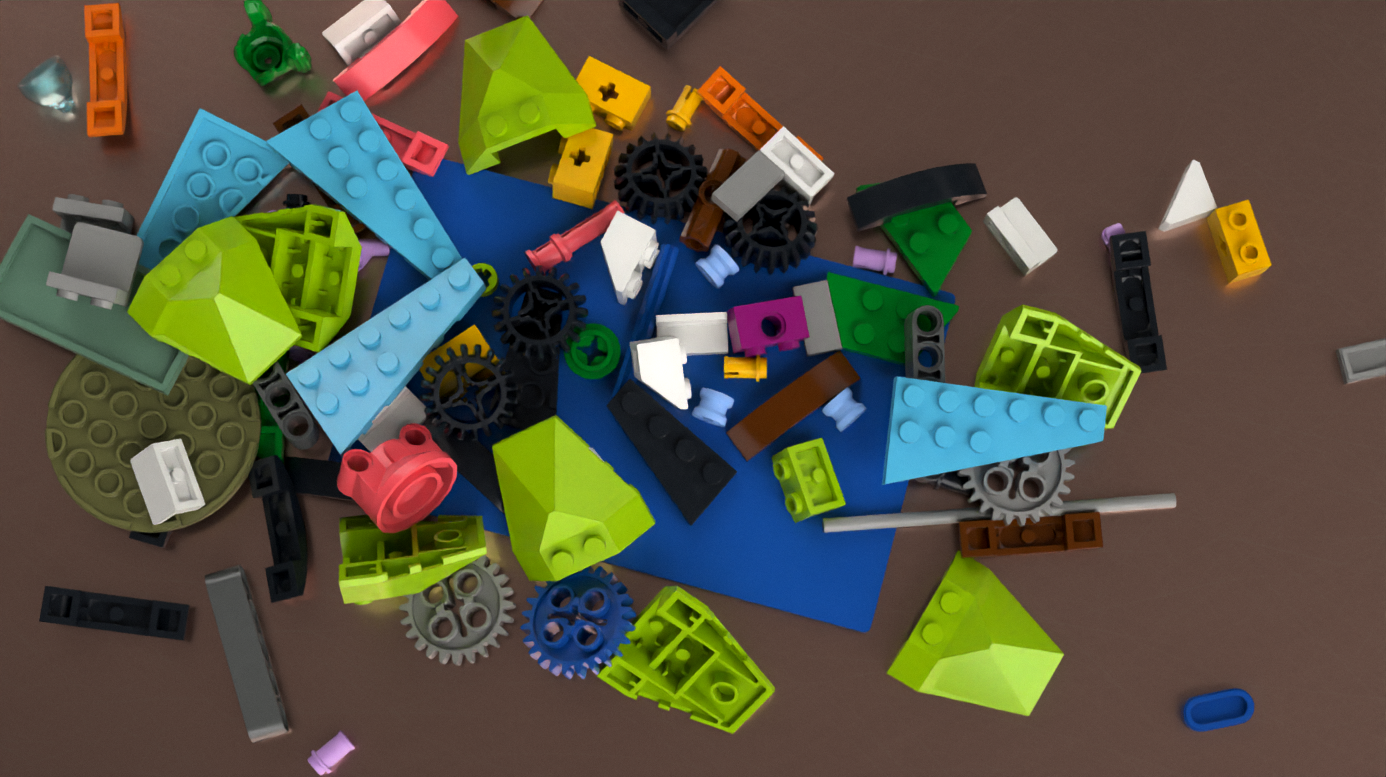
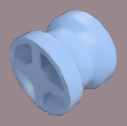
M717 244L710 249V255L707 258H700L695 263L702 275L717 289L724 284V279L728 275H734L739 271V267L734 260Z
M848 387L822 409L826 416H831L836 421V428L840 432L852 424L867 409L863 403H857L852 398L853 392Z
M702 388L699 394L701 398L700 404L694 407L692 415L704 422L725 427L727 422L725 414L727 409L732 408L734 399L721 392Z

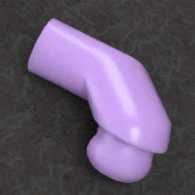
M359 239L362 249L358 271L373 256H389L391 247L380 239Z

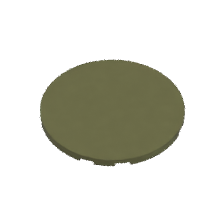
M76 354L67 364L53 388L48 402L49 410L45 429L48 458L51 460L59 483L76 504L97 519L114 527L135 532L157 533L172 531L195 524L216 512L233 497L249 475L260 444L262 420L259 399L253 383L248 385L193 356L188 357L167 396ZM182 439L206 505L198 510L175 514L163 523L154 525L130 460L153 443Z

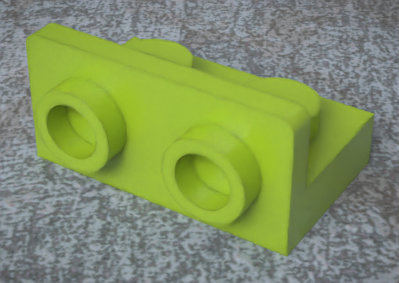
M822 438L787 447L772 456L774 475L780 481L785 495V506L795 523L846 505Z

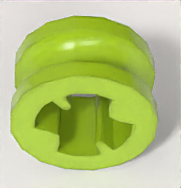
M486 263L473 265L472 267L476 273L482 271L484 276L487 272L492 275L488 279L489 286L486 287V290L480 297L492 295L499 285V278L495 269Z

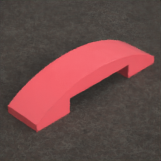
M423 0L410 11V16L362 58L358 57L333 79L335 84L346 96L358 91L363 101L383 88L424 53L459 17L446 0Z
M328 91L317 112L341 100L343 97ZM372 113L405 168L433 177L449 148L448 144L419 131L417 133L412 132Z

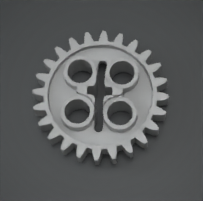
M1071 448L1044 453V459L1041 463L1032 461L1029 456L1018 458V467L1023 468L1024 471L1015 478L1014 499L1009 498V489L1012 485L1014 470L1008 468V465L1016 459L960 470L957 472L958 476L968 477V482L961 486V490L972 489L973 494L967 501L969 503L976 500L981 502L978 509L979 514L987 509L992 510L990 520L992 521L1003 515L1004 525L1008 526L1012 522L1013 517H1016L1018 525L1023 526L1028 515L1033 523H1037L1040 521L1039 511L1047 517L1053 514L1049 504L1057 507L1062 506L1063 502L1059 498L1058 493L1067 495L1071 491L1063 484L1064 481H1071L1075 477L1071 473L1065 472L1066 468L1075 464L1073 460L1064 459V454L1069 452ZM995 473L1002 477L1004 481L1002 491L996 492L989 488L987 484L989 474ZM1025 480H1032L1038 485L1039 493L1036 498L1028 497L1024 493L1023 483Z
M486 555L419 593L403 595L409 599V602L400 605L399 609L407 612L409 616L403 618L400 622L404 626H412L406 633L407 638L415 639L419 637L414 646L417 650L420 651L428 646L426 657L433 659L439 652V662L446 664L451 655L453 663L460 666L465 655L467 660L473 664L475 663V652H479L487 658L489 655L486 646L491 644L499 648L500 645L496 636L498 634L502 636L509 635L502 626L504 623H514V619L506 614V610L516 608V604L506 601V598L515 592L510 587H502L509 578L505 574L496 576L500 566L497 563H493L487 567L489 558ZM451 576L454 579L455 596L464 603L463 606L459 607V612L467 629L466 637H462L461 634L462 629L459 615L451 611V608L456 606L455 598L448 584V578ZM470 576H476L478 579L476 589L471 593H464L462 585L465 579ZM437 586H441L444 593L442 599L437 603L431 604L429 601L430 591ZM479 610H485L487 614L486 622L482 626L474 628L471 623L473 614ZM450 620L452 623L451 633L445 638H440L437 631L438 626L441 622Z

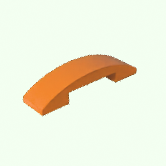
M119 3L84 5L85 38L89 43L90 102H86L88 137L122 135L125 131L127 114V63L121 7Z
M719 66L699 88L697 94L737 135L754 150L758 151L783 125L745 92L746 88ZM799 136L796 137V138H797L804 146H806L818 159H820L821 161L824 159V158H823L820 154H818L811 146H809L801 137H799Z

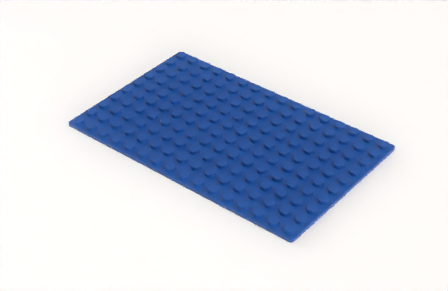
M442 159L433 177L413 171L412 179L462 259L466 258L471 266L478 263L491 265L497 273L499 285L492 295L478 298L460 321H456L444 335L445 339L438 348L475 324L489 347L495 351L497 359L501 357L505 359L510 343L505 345L501 343L500 338L506 331L496 332L494 325L502 320L492 317L493 310L503 309V307L496 305L493 301L495 296L506 298V295L500 290L501 284H506L512 288L514 285L510 280V275L515 274L520 281L524 279L522 269L526 267L529 269L531 276L536 275V272L525 256V251L537 249L550 240L549 236L552 234H563L610 203L596 199L593 209L552 198V187L488 170H481L468 175L464 164ZM621 206L625 215L656 230V239L659 243L658 250L663 243L674 245L679 249L659 315L726 312L736 306L794 297L793 287L824 281L827 278L828 272L955 304V296L950 292L940 290L935 297H932L923 285L814 256H809L806 260L801 259L797 269L789 265L788 271L785 274L778 268H774V273L769 276L767 268L763 267L755 273L753 264L750 263L743 267L741 264L742 257L732 258V248L726 247V235L723 232L716 231L708 252H696L680 242V236L686 225L685 222L671 219V222L667 225L663 217H658L657 222L653 225L650 220L651 216L646 215L642 220H639L637 218L638 210L628 213L626 207ZM605 233L573 252V256L568 262L561 261L554 267L557 269L556 279L558 280L564 273L569 274L570 280L567 286L576 282L580 286L579 291L574 296L585 295L586 302L578 307L588 309V316L577 319L586 324L596 323L609 328L618 338L621 349L620 360L613 372L602 379L586 380L572 372L566 363L564 351L560 346L557 416L580 436L589 447L593 448L604 462L607 461L620 478L628 485L632 484L640 492L655 519V524L623 551L600 562L862 633L869 631L896 528L823 533L822 519L901 513L909 480L882 485L893 382L897 376L906 378L905 366L845 350H838L842 352L861 378V380L849 387L853 392L852 398L857 403H863L867 409L852 424L840 432L836 428V421L831 416H826L822 412V409L831 401L829 400L778 437L774 443L749 461L745 460L726 432L783 388L838 351L807 357L804 341L799 342L800 348L787 351H779L778 346L765 348L766 354L760 355V357H767V379H760V382H756V378L724 379V356L745 357L744 352L733 353L727 323L728 354L687 356L686 364H682L684 378H688L691 385L692 396L691 399H687L688 409L681 410L674 407L638 380L637 385L737 471L711 504L690 526L606 407L612 398L654 265L651 269L644 268L641 277L643 281L642 287L634 300L628 298L625 306L618 303L604 259L601 240ZM716 244L723 248L739 267L737 273L728 275L724 279V284L719 289L715 288L695 265L700 258H707L710 255V249ZM392 247L370 319L429 281L405 261L404 257ZM482 271L477 273L484 282L485 287H488V279L492 275L487 272L484 276ZM540 287V288H543V289H546V290H550V291H553V292H557V291H555V290H553V289ZM525 293L515 302L511 317L518 315ZM569 310L562 312L561 330L567 323ZM763 319L761 323L763 333L773 337L775 333L773 323ZM949 321L948 324L944 327V343H945V339H946V335H947V331H948V327H949L950 321ZM656 325L652 334V338H657ZM595 338L590 348H578V350H582L583 353L587 354L588 366H591V362L594 361L596 356H607L598 350L597 338ZM923 351L918 357V361L922 366L929 368L932 358L927 351ZM418 370L406 387L421 401L420 395L431 393V389L421 386V380H425L420 370ZM475 384L473 387L470 385L466 388L468 392L461 399L467 397L468 401H471L474 407L477 408L474 392L478 390V386ZM496 386L492 387V390L486 392L482 397L481 403L485 414L489 412ZM702 388L721 392L734 399L732 408L727 409L725 414L727 418L725 427L704 422L692 415L694 407L700 404L701 398L699 394ZM421 401L426 407L433 404L432 401ZM466 405L451 406L445 409L454 418L466 421L476 420L473 412ZM492 422L488 425L492 431V435L489 437L485 435L483 428L477 429L478 441L493 454V444L523 430L505 425L502 429H499ZM822 438L846 505L795 523L785 506V495L780 481L774 475L772 456L787 447ZM356 440L350 447L351 449H362L370 453L359 440ZM332 445L328 461L341 462V455L335 446ZM457 471V478L450 492L429 515L434 517L439 515L482 516L484 530L510 537L506 516Z

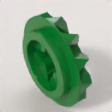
M596 323L586 324L587 328L585 331L574 330L580 336L581 340L579 343H574L570 339L566 341L571 351L569 353L564 352L565 360L572 372L586 380L602 379L613 372L617 366L621 354L620 343L616 335L606 326ZM595 338H597L598 350L607 356H596L594 361L591 362V366H588L587 354L583 353L582 350H578V348H590Z

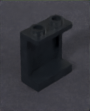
M618 0L619 5L667 51L718 1Z

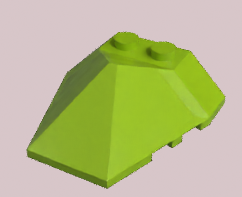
M528 15L465 40L458 144L468 175L500 164L497 151L556 129L565 139L597 126L588 95Z
M311 204L299 208L234 217L257 240L303 337L294 345L315 352L325 349L351 317L362 246L345 212Z
M233 216L197 228L144 277L127 310V313L153 339L177 348L182 353L190 357L193 356L248 385L255 382L303 337L257 240Z
M1022 304L1002 316L976 373L974 387L1107 406L1105 429L1114 428L1141 373V368L1057 313Z
M557 415L501 440L492 446L512 551L529 581H558L620 553L655 524V519L640 492L632 484L628 485L620 478L607 461L603 462L589 449V445Z
M367 514L339 518V534L343 564H339V586L344 604L365 605L374 600L419 593L487 554L482 516L439 515L438 521H420L410 528L397 533H383Z
M958 550L942 576L940 585L908 640L903 643L887 674L917 692L1029 716L1064 653L989 568L972 558H961V552Z
M665 586L631 622L636 627L635 630L625 632L624 635L631 643H620L618 646L623 656L619 657L612 654L610 656L612 667L603 664L597 675L598 678L625 696L636 700L638 695L659 702L658 707L669 711L670 707L690 713V719L732 734L775 691L772 683L709 607L679 586Z

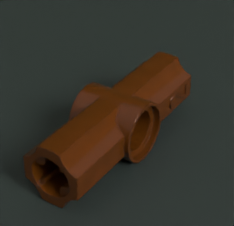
M719 148L706 181L700 186L698 198L680 236V242L684 243L687 248L696 252H708L718 226L726 212L717 204L710 203L705 198L712 196V193L747 161L739 152L730 148Z

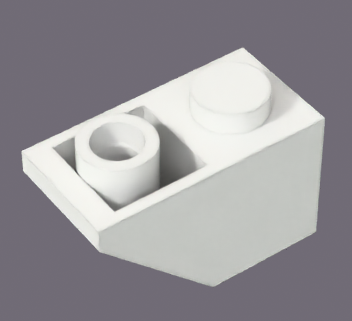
M664 336L630 342L634 377L674 407L681 410L688 409L687 399H691L692 396L689 379L684 378L682 364H686L687 356L683 343H679V338Z

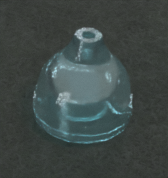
M59 55L53 56L41 63L17 85L27 99L39 106L54 108L64 114L75 107L72 97V76L66 63Z

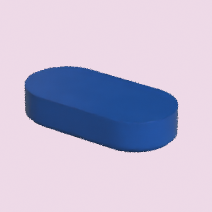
M1238 688L1190 697L1184 702L1181 708V718L1189 729L1197 732L1239 725L1247 722L1252 717L1254 701L1249 693Z

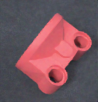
M411 423L402 427L398 439L387 440L370 453L362 449H352L344 453L337 478V487L344 495L351 497L383 533H397L420 522L440 505L450 492L457 478V465L432 440L429 429L423 425Z

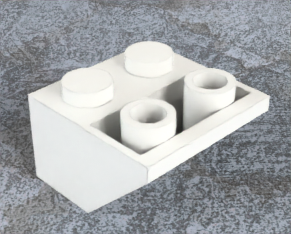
M617 210L601 240V246L618 303L625 306L628 298L633 300L636 298L643 284L641 280L642 272L645 267L652 268L660 250L657 249L659 243L656 239L655 229Z

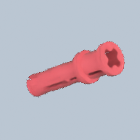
M614 200L605 208L594 213L563 234H552L549 236L550 240L537 249L525 251V256L534 271L536 272L537 265H541L544 276H546L545 272L551 267H554L561 261L568 262L571 260L573 252L607 231L617 210L625 213L620 204Z

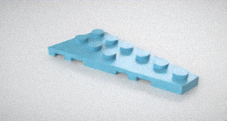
M358 91L349 94L266 141V145L270 149L281 155L300 174H304L347 213L374 232L376 237L392 247L404 257L405 261L429 281L462 260L459 252Z
M199 108L137 233V236L142 238L144 242L139 264L152 270L197 228L230 216L235 217L289 162L266 145L265 140Z
M463 258L286 373V376L341 457L347 451L352 450L350 447L362 433L364 435L372 427V421L385 406H389L423 366V360L433 348H438L445 339L444 335L456 321H460L486 290L484 282L466 258Z
M897 376L893 382L882 485L1102 442L1104 439L1107 406Z

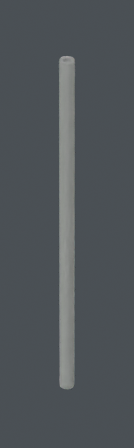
M1175 493L1062 501L1063 504L1060 507L1049 504L1053 513L1050 516L1176 507ZM979 507L823 518L822 527L823 533L951 524L965 521L990 520L992 510L987 509L979 514ZM1039 511L1040 517H1047L1041 511ZM1000 515L996 520H1003V515Z

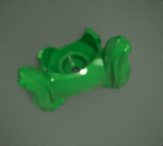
M244 0V8L252 28L248 34L244 35L242 33L234 47V57L237 63L247 70L260 86L268 84L276 77L290 70L301 73L310 71L312 69V60L308 51L300 43H293L284 30L273 23L271 12L262 0ZM271 59L272 61L271 63H266V60Z

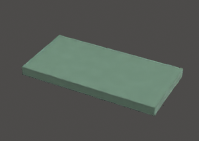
M28 214L0 264V319L168 396L189 356L177 348L153 339L127 313L144 277L151 269L138 264L127 307L113 304L112 309L109 310L91 305V298L79 295L78 300L74 301L56 296L57 289L46 285L49 271L62 273L72 234Z

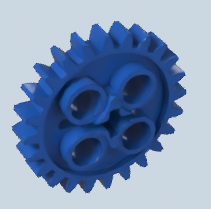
M589 566L583 569L582 572L578 571L561 580L546 581L547 586L545 588L535 585L534 588L539 596L537 599L527 598L526 601L532 606V610L522 611V615L530 622L520 626V629L528 634L523 639V643L531 648L528 652L529 655L535 660L538 659L537 663L543 669L549 667V671L555 676H558L562 671V674L567 679L572 678L574 671L582 679H585L588 668L598 675L600 671L599 664L602 662L608 667H612L610 656L612 654L619 657L623 656L618 646L620 643L630 644L631 641L624 634L625 632L634 631L636 628L628 621V619L636 616V612L631 607H628L634 600L629 594H625L628 590L622 582H618L619 579L612 572L607 575V572L601 566L595 571ZM571 597L569 603L560 608L561 602L565 598ZM604 600L603 606L593 611L594 605L598 601ZM551 616H559V617H561V618H553V619H550ZM607 622L605 626L596 625V623ZM559 631H563L562 637L558 641L553 642L554 635ZM597 634L596 640L592 644L586 645L587 639L591 635Z

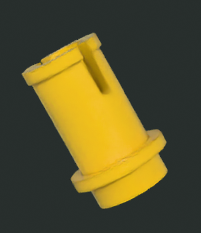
M689 85L683 88V92L673 109H669L666 112V123L679 132H683L685 128H690L692 124L690 119L703 100L697 94L698 89L694 88L693 92H691L692 86Z
M756 355V357L724 356V379L756 378V382H760V379H767V357H760V355Z

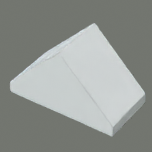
M1192 160L1186 167L1161 221L1159 230L1165 232L1208 217L1217 209L1200 162Z

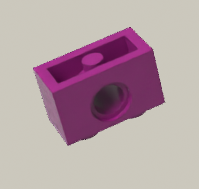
M801 295L736 306L726 311L733 353L744 352L745 357L766 354L765 348L778 346L779 351L800 348L799 342L810 337ZM763 319L773 323L775 328L773 337L763 333L761 329Z

